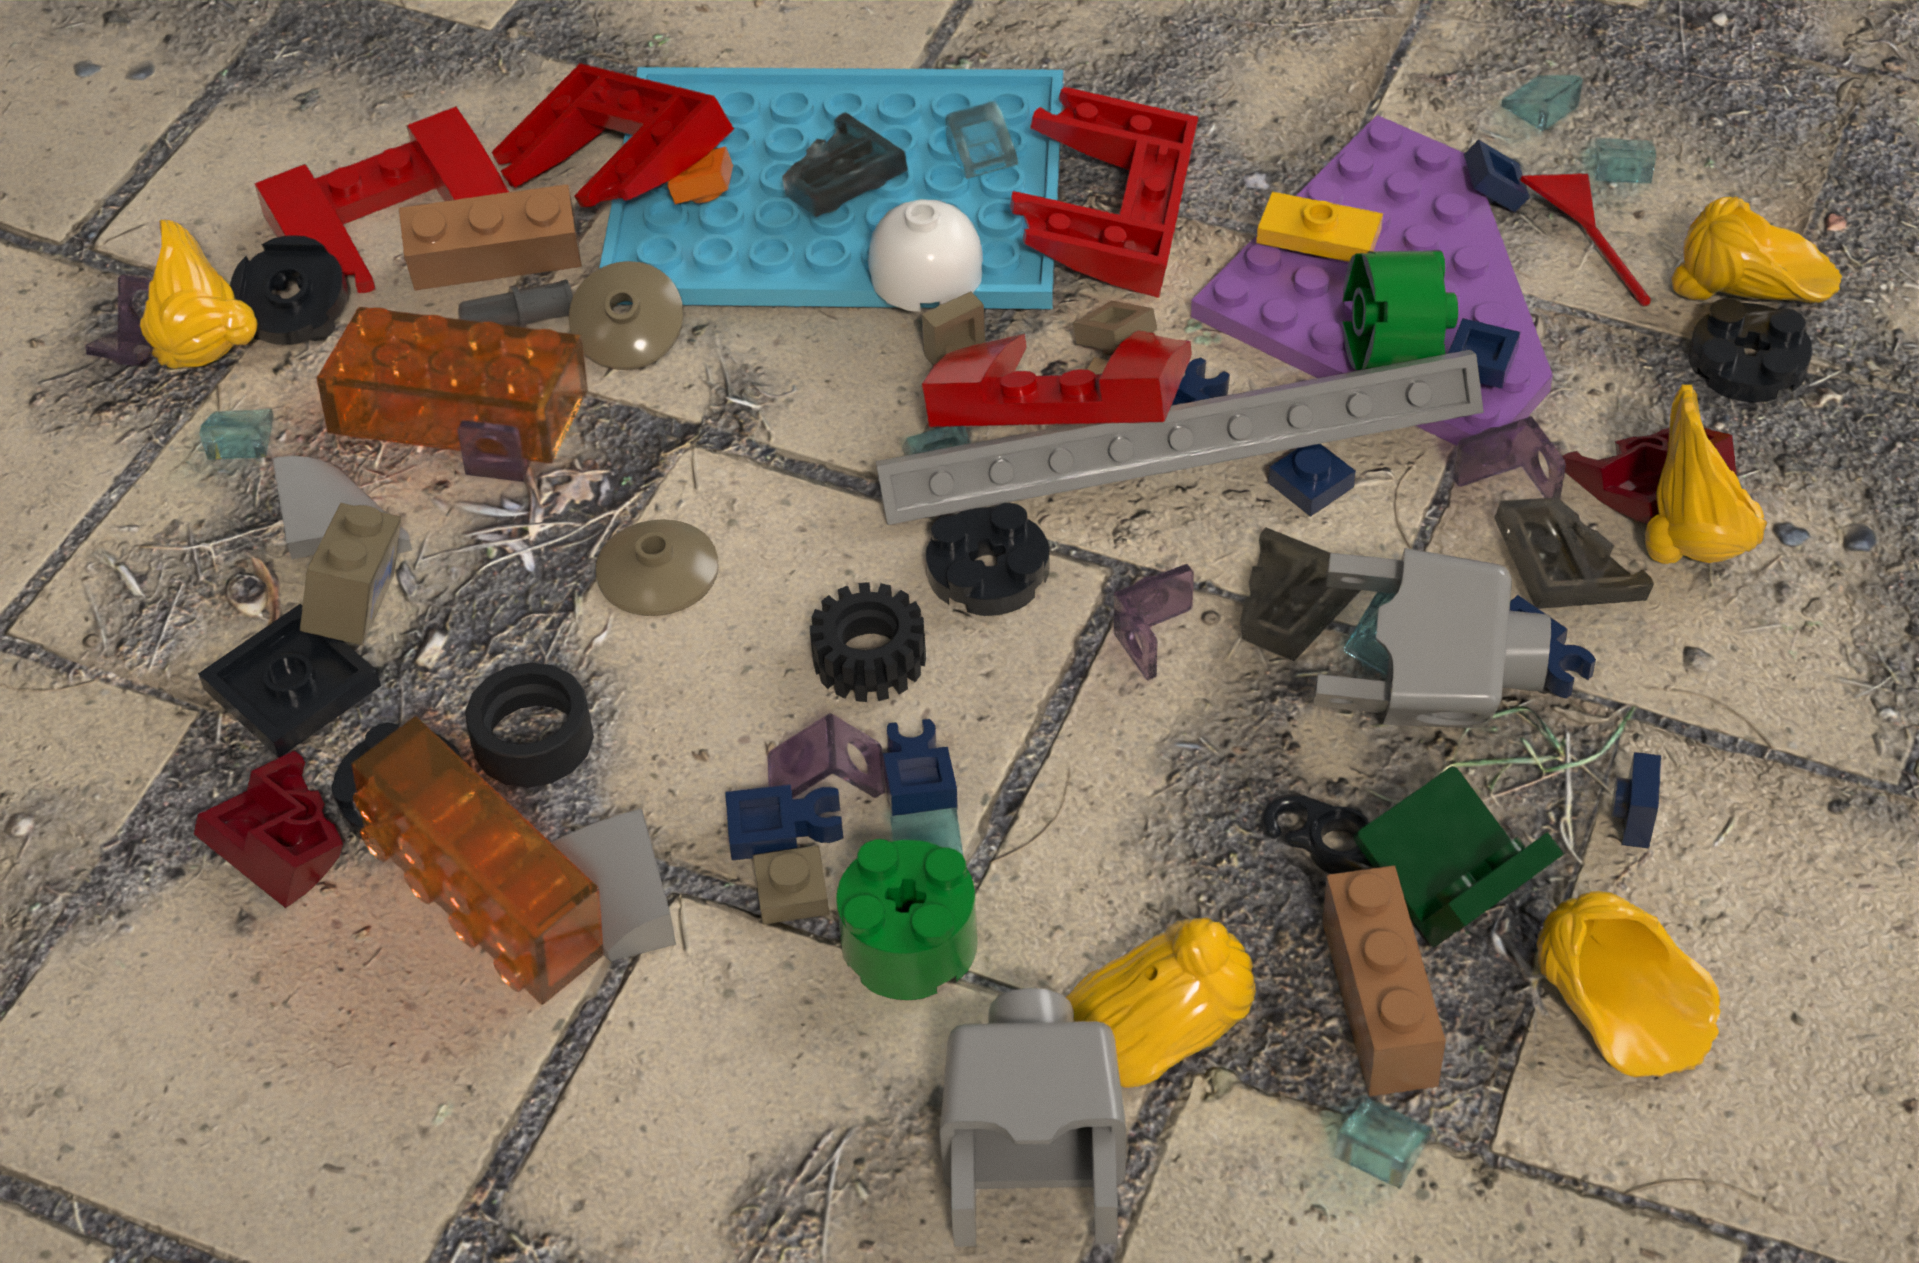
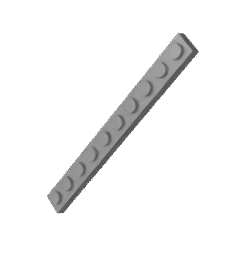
M1465 350L1173 405L1165 422L1072 424L875 461L887 525L1484 413L1477 356L1472 350Z

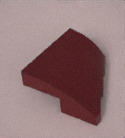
M1669 428L1662 429L1652 435L1634 436L1615 441L1616 455L1599 460L1582 456L1578 451L1567 453L1561 456L1562 470L1603 504L1632 519L1648 524L1653 517L1659 514L1656 492L1667 457ZM1704 428L1707 438L1719 452L1729 470L1733 471L1737 476L1733 435Z
M292 751L252 770L247 791L199 813L193 833L284 908H287L303 897L326 875L339 858L343 846L335 825L323 816L325 804L319 791H309L302 777L305 761L296 751Z

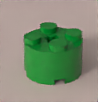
M1369 251L1367 253H1356L1351 257L1344 280L1343 302H1352V321H1343V335L1346 352L1354 369L1364 370L1445 354L1446 329H1454L1457 325L1458 300L1454 292H1446L1445 258L1442 251Z
M874 839L860 847L857 858L843 873L836 894L842 953L848 967L850 965L856 974L860 976L861 983L871 992L896 1000L924 999L937 994V987L955 976L957 982L970 969L978 946L975 888L972 877L966 868V861L963 855L956 849L941 847L920 840H897L890 842L885 839Z

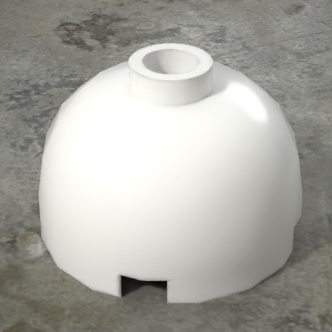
M924 199L902 203L888 211L872 232L868 267L875 292L888 304L907 311H921V303L940 302L941 305L970 291L973 293L980 285L982 279L983 251L980 238L974 224L954 205L939 200Z

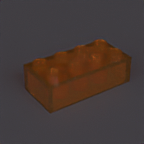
M360 306L316 378L327 433L551 464L588 391L581 335L556 332L551 329H531L500 325L495 322H477L446 318L434 314L422 315L391 311L380 307L368 308Z
M417 716L410 719L351 763L357 790L353 795V800L362 815L364 828L360 830V835L367 848L380 861L386 862L388 859H391L404 871V879L411 891L423 903L429 905L435 901L449 915L448 921L452 929L467 946L475 948L477 945H480L494 959L493 964L497 973L511 989L516 992L525 989L541 1005H544L604 956L599 887Z

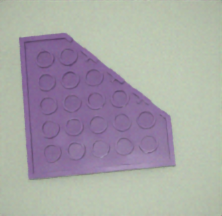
M1376 115L1296 196L1383 213L1382 229L1374 251L1440 250L1443 252L1445 258L1446 292H1454L1458 300L1457 325L1454 329H1446L1445 354L1449 352L1462 318L1521 332L1518 351L1503 389L1480 384L1484 413L1416 425L1445 441L1490 461L1548 395L1551 389L1553 374L1487 197L1474 189L1471 184L1464 153L1396 122ZM1256 235L1191 300L1192 318L1316 378L1359 371L1354 369L1349 361L1343 335V321H1352V302H1343L1344 280L1349 264L1347 261L1258 244Z

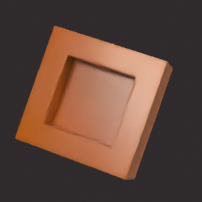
M726 146L713 149L690 168L668 181L667 186L675 204L691 200L694 203H705L716 199L723 192L728 191L733 163Z

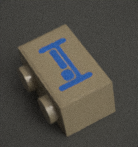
M339 504L306 571L300 631L358 645L363 644L394 577L401 524L400 516L383 513L367 505Z

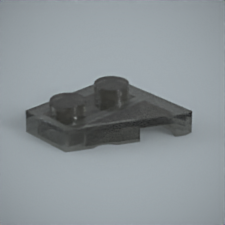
M844 112L834 120L836 133L827 143L826 140L816 139L806 150L805 157L795 162L782 176L785 194L815 217L833 212L843 203L869 190L880 188L888 180L908 171L905 151Z
M1558 497L1500 501L1494 519L1536 608L1647 601L1654 585L1651 576L1644 570H1640L1634 575L1626 571L1610 557L1614 545L1597 530L1583 524L1579 515Z
M1265 527L1260 532L1259 537L1260 555L1258 564L1252 567L1249 579L1250 596L1244 601L1240 618L1242 639L1295 661L1361 590L1326 587L1330 552Z

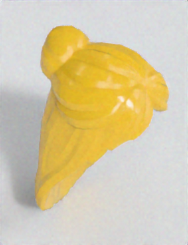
M1734 196L1722 197L1708 203L1705 209L1692 222L1684 240V262L1675 269L1672 275V287L1677 294L1690 300L1703 301L1709 299L1717 292H1723L1750 299L1821 303L1830 299L1833 294L1838 292L1842 275L1828 257L1819 252L1815 244L1792 230L1770 225L1766 219L1750 209L1748 202Z
M160 219L161 249L153 279L149 282L148 300L145 303L143 317L140 319V328L147 342L154 347L151 354L157 358L159 364L166 365L172 369L202 367L220 359L233 345L248 344L256 333L257 320L250 306L243 301L235 300L230 285L211 266L191 233L177 222Z
M1682 384L1673 399L1669 421L1667 457L1656 492L1659 514L1648 522L1645 531V544L1649 556L1654 561L1662 564L1676 563L1683 555L1706 563L1725 561L1737 557L1745 551H1752L1758 544L1762 543L1764 530L1767 526V521L1764 520L1763 509L1759 503L1755 502L1746 489L1741 487L1735 473L1729 470L1719 452L1707 438L1700 417L1697 393L1695 389L1693 390L1692 385Z
M1592 891L1581 894L1576 899L1569 898L1561 902L1555 911L1547 915L1537 939L1540 971L1551 984L1558 988L1569 1008L1592 1034L1602 1056L1612 1067L1620 1073L1631 1077H1647L1652 1075L1662 1077L1667 1073H1681L1687 1069L1694 1070L1697 1065L1703 1063L1706 1054L1712 1048V1042L1719 1033L1716 1024L1720 1015L1719 991L1710 973L1695 960L1683 953L1658 921L1657 917L1645 912L1618 895L1604 891Z
M1210 918L1178 920L1170 925L1165 932L1150 938L1101 968L1089 972L1074 987L1066 999L1071 1002L1073 1007L1074 1022L1097 1021L1105 1023L1112 1029L1116 1042L1121 1086L1124 1088L1138 1087L1157 1080L1169 1068L1184 1058L1206 1047H1211L1232 1026L1244 1019L1250 1011L1256 992L1254 975L1251 972L1253 964L1251 958L1245 952L1244 946L1233 934L1228 933L1220 922H1214Z

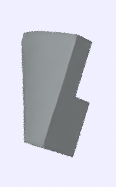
M303 456L272 458L286 543L292 560L315 554L340 503L353 506L367 505L386 513L346 474L330 463ZM401 526L397 554L412 551L409 535Z
M642 808L604 819L571 832L522 860L526 880L532 886L538 883L557 901L558 911L572 925L581 926L590 934L591 943L609 961L676 945L671 914Z

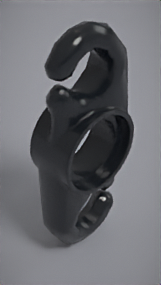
M1298 793L1278 796L1270 801L1263 810L1261 826L1267 837L1271 839L1278 838L1282 833L1278 824V817L1284 813L1296 814L1305 821L1302 828L1287 832L1284 840L1291 847L1302 848L1310 852L1313 862L1323 871L1330 874L1374 869L1358 845L1348 851H1337L1329 848L1322 840L1327 833L1337 830L1355 835V833L1370 823L1359 811L1349 807H1335Z

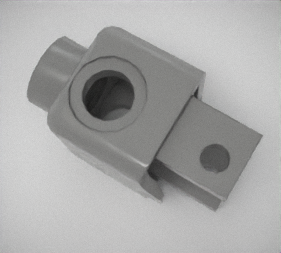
M1404 548L1401 560L1330 553L1326 574V587L1395 594L1390 602L1378 608L1375 638L1389 655L1387 681L1318 674L1313 706L1383 713V725L1482 728L1491 721L1502 699L1503 688L1542 692L1549 660L1551 617L1548 614L1510 611L1512 577L1504 566Z
M1039 988L1012 990L1000 995L991 1003L988 1012V1024L959 1025L949 1035L940 1122L943 1179L945 1184L951 1187L954 1247L976 1246V1189L1093 1187L1095 1244H1117V1185L1122 1183L1126 1177V1123L1115 1037L1112 1029L1105 1023L1097 1021L1074 1022V1010L1071 1002L1059 993Z

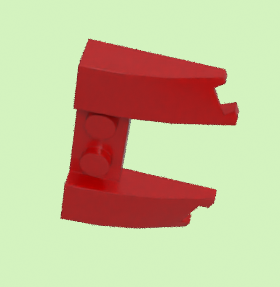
M579 63L491 153L499 165L512 163L502 169L501 172L510 186L517 187L568 158L599 135L605 128L633 135L574 195L581 207H591L601 201L623 198L624 201L631 200L674 179L710 153L734 130V127L714 95Z
M1064 87L1060 90L1059 101L1065 109L1058 115H1054L1039 107L1033 113L1030 128L1088 156L1130 170L1120 215L1013 191L1010 201L1012 214L1023 216L1028 229H1024L1023 241L1029 247L1075 271L1120 288L1159 298L1169 259L1198 116Z
M457 106L408 124L407 129L410 142L398 147L389 148L380 154L349 166L337 168L328 174L314 178L307 165L303 164L254 183L263 216L276 237L297 235L317 240L325 246L328 253L336 257L344 275H354L357 293H369L376 290L373 278L346 231L344 224L433 189L438 191L444 201L509 192L486 150Z
M1137 330L1121 342L1110 357L1102 374H1094V372L1086 369H1077L1062 375L1036 376L1030 371H1015L1027 348L1025 334L964 347L947 353L933 366L922 383L929 427L1165 422L1192 356L1191 341L1157 336L1155 333Z

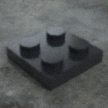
M301 604L198 673L203 689L278 758L288 753L381 686L377 670L344 641L300 631L303 607Z

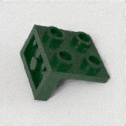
M1451 766L1354 835L1355 843L1374 868L1395 866L1409 916L1433 948L1464 928L1564 855L1548 832L1527 847L1518 836L1511 840L1455 766Z

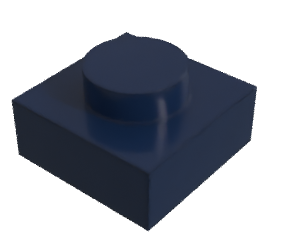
M1479 139L1464 153L1473 188L1486 195L1490 204L1496 201L1511 211L1516 212L1530 198L1527 186L1520 181L1523 174L1519 163Z
M1462 318L1448 354L1472 350L1477 356L1480 384L1503 389L1518 351L1521 332Z
M1320 443L1299 447L1270 466L1268 484L1311 517L1354 488L1356 470Z
M1634 752L1629 777H1616L1611 816L1623 818V846L1649 849L1659 806L1661 755Z

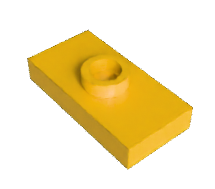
M1272 192L1257 228V243L1349 262L1356 253L1374 251L1382 229L1383 213Z

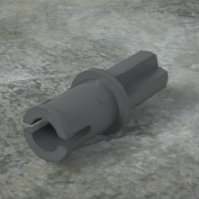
M567 279L519 290L516 285L509 287L508 293L461 302L458 307V317L463 332L468 335L517 325L520 331L525 330L526 324L569 316L573 294Z

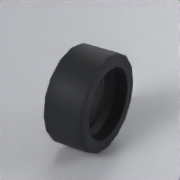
M530 662L508 666L487 677L475 689L465 710L467 731L475 760L486 775L505 785L530 788L556 782L571 774L588 756L594 738L585 690L572 674L555 665ZM532 706L552 707L567 714V721L556 733L538 742L527 744L508 743L494 737L492 734L495 726L505 716L521 708Z

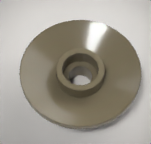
M635 261L612 263L590 274L576 290L569 309V326L578 348L586 357L598 365L615 370L638 369L659 360L675 344L681 332L684 319L682 299L672 280L659 269ZM630 301L633 303L632 308L625 314L613 312L614 306L620 302Z
M649 520L623 529L604 545L596 562V578L604 597L619 609L642 616L667 615L692 606L708 593L717 578L718 556L713 542L700 529L676 520Z

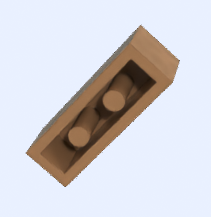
M568 184L399 208L404 258L415 291L582 267L576 221Z
M1395 866L1327 875L1322 924L1368 1096L1438 1087L1446 1039Z

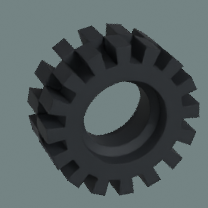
M870 582L859 583V593L852 594L848 586L838 589L839 601H836L830 595L821 601L822 611L815 609L811 617L810 639L816 675L820 674L821 683L827 689L835 684L836 695L842 698H846L850 690H854L855 698L858 702H867L868 692H876L878 701L889 699L888 688L893 686L897 693L901 694L908 690L907 678L914 682L918 680L921 676V666H925L926 663L924 618L921 617V609L916 601L910 604L909 594L900 589L892 597L891 585L880 583L878 592H870ZM865 634H878L891 639L884 646L871 650H859L846 645L851 639Z

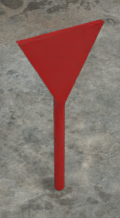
M1589 174L1521 176V182L1583 225L1585 232L1642 306H1648L1651 303V298L1596 227Z

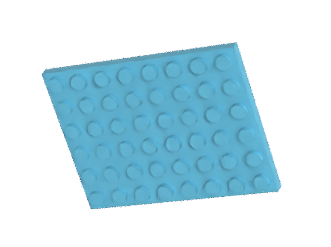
M637 68L636 77L716 97L734 130L714 149L727 147L733 163L728 191L723 192L719 197L709 202L694 203L691 200L675 204L667 186L668 182L631 200L624 201L623 198L612 200L599 269L606 265L623 261H635L651 265L665 273L678 289L683 305L896 307L888 304L880 297L872 285L868 267L872 232L888 211L902 203L920 199L939 200L954 205L962 211L974 224L980 238L983 251L982 279L973 294L984 304V308L1053 309L1055 260L1024 243V229H1028L1023 216L1012 214L1010 201L1013 191L1058 201L1061 143L1030 127L1033 113L1039 107L1054 115L1062 112L1063 105L1059 101L1060 90L1064 87L1063 70ZM625 133L623 145L633 135ZM623 301V302L618 303V304L633 305V303L630 302V301ZM940 302L921 303V308H936L940 305Z

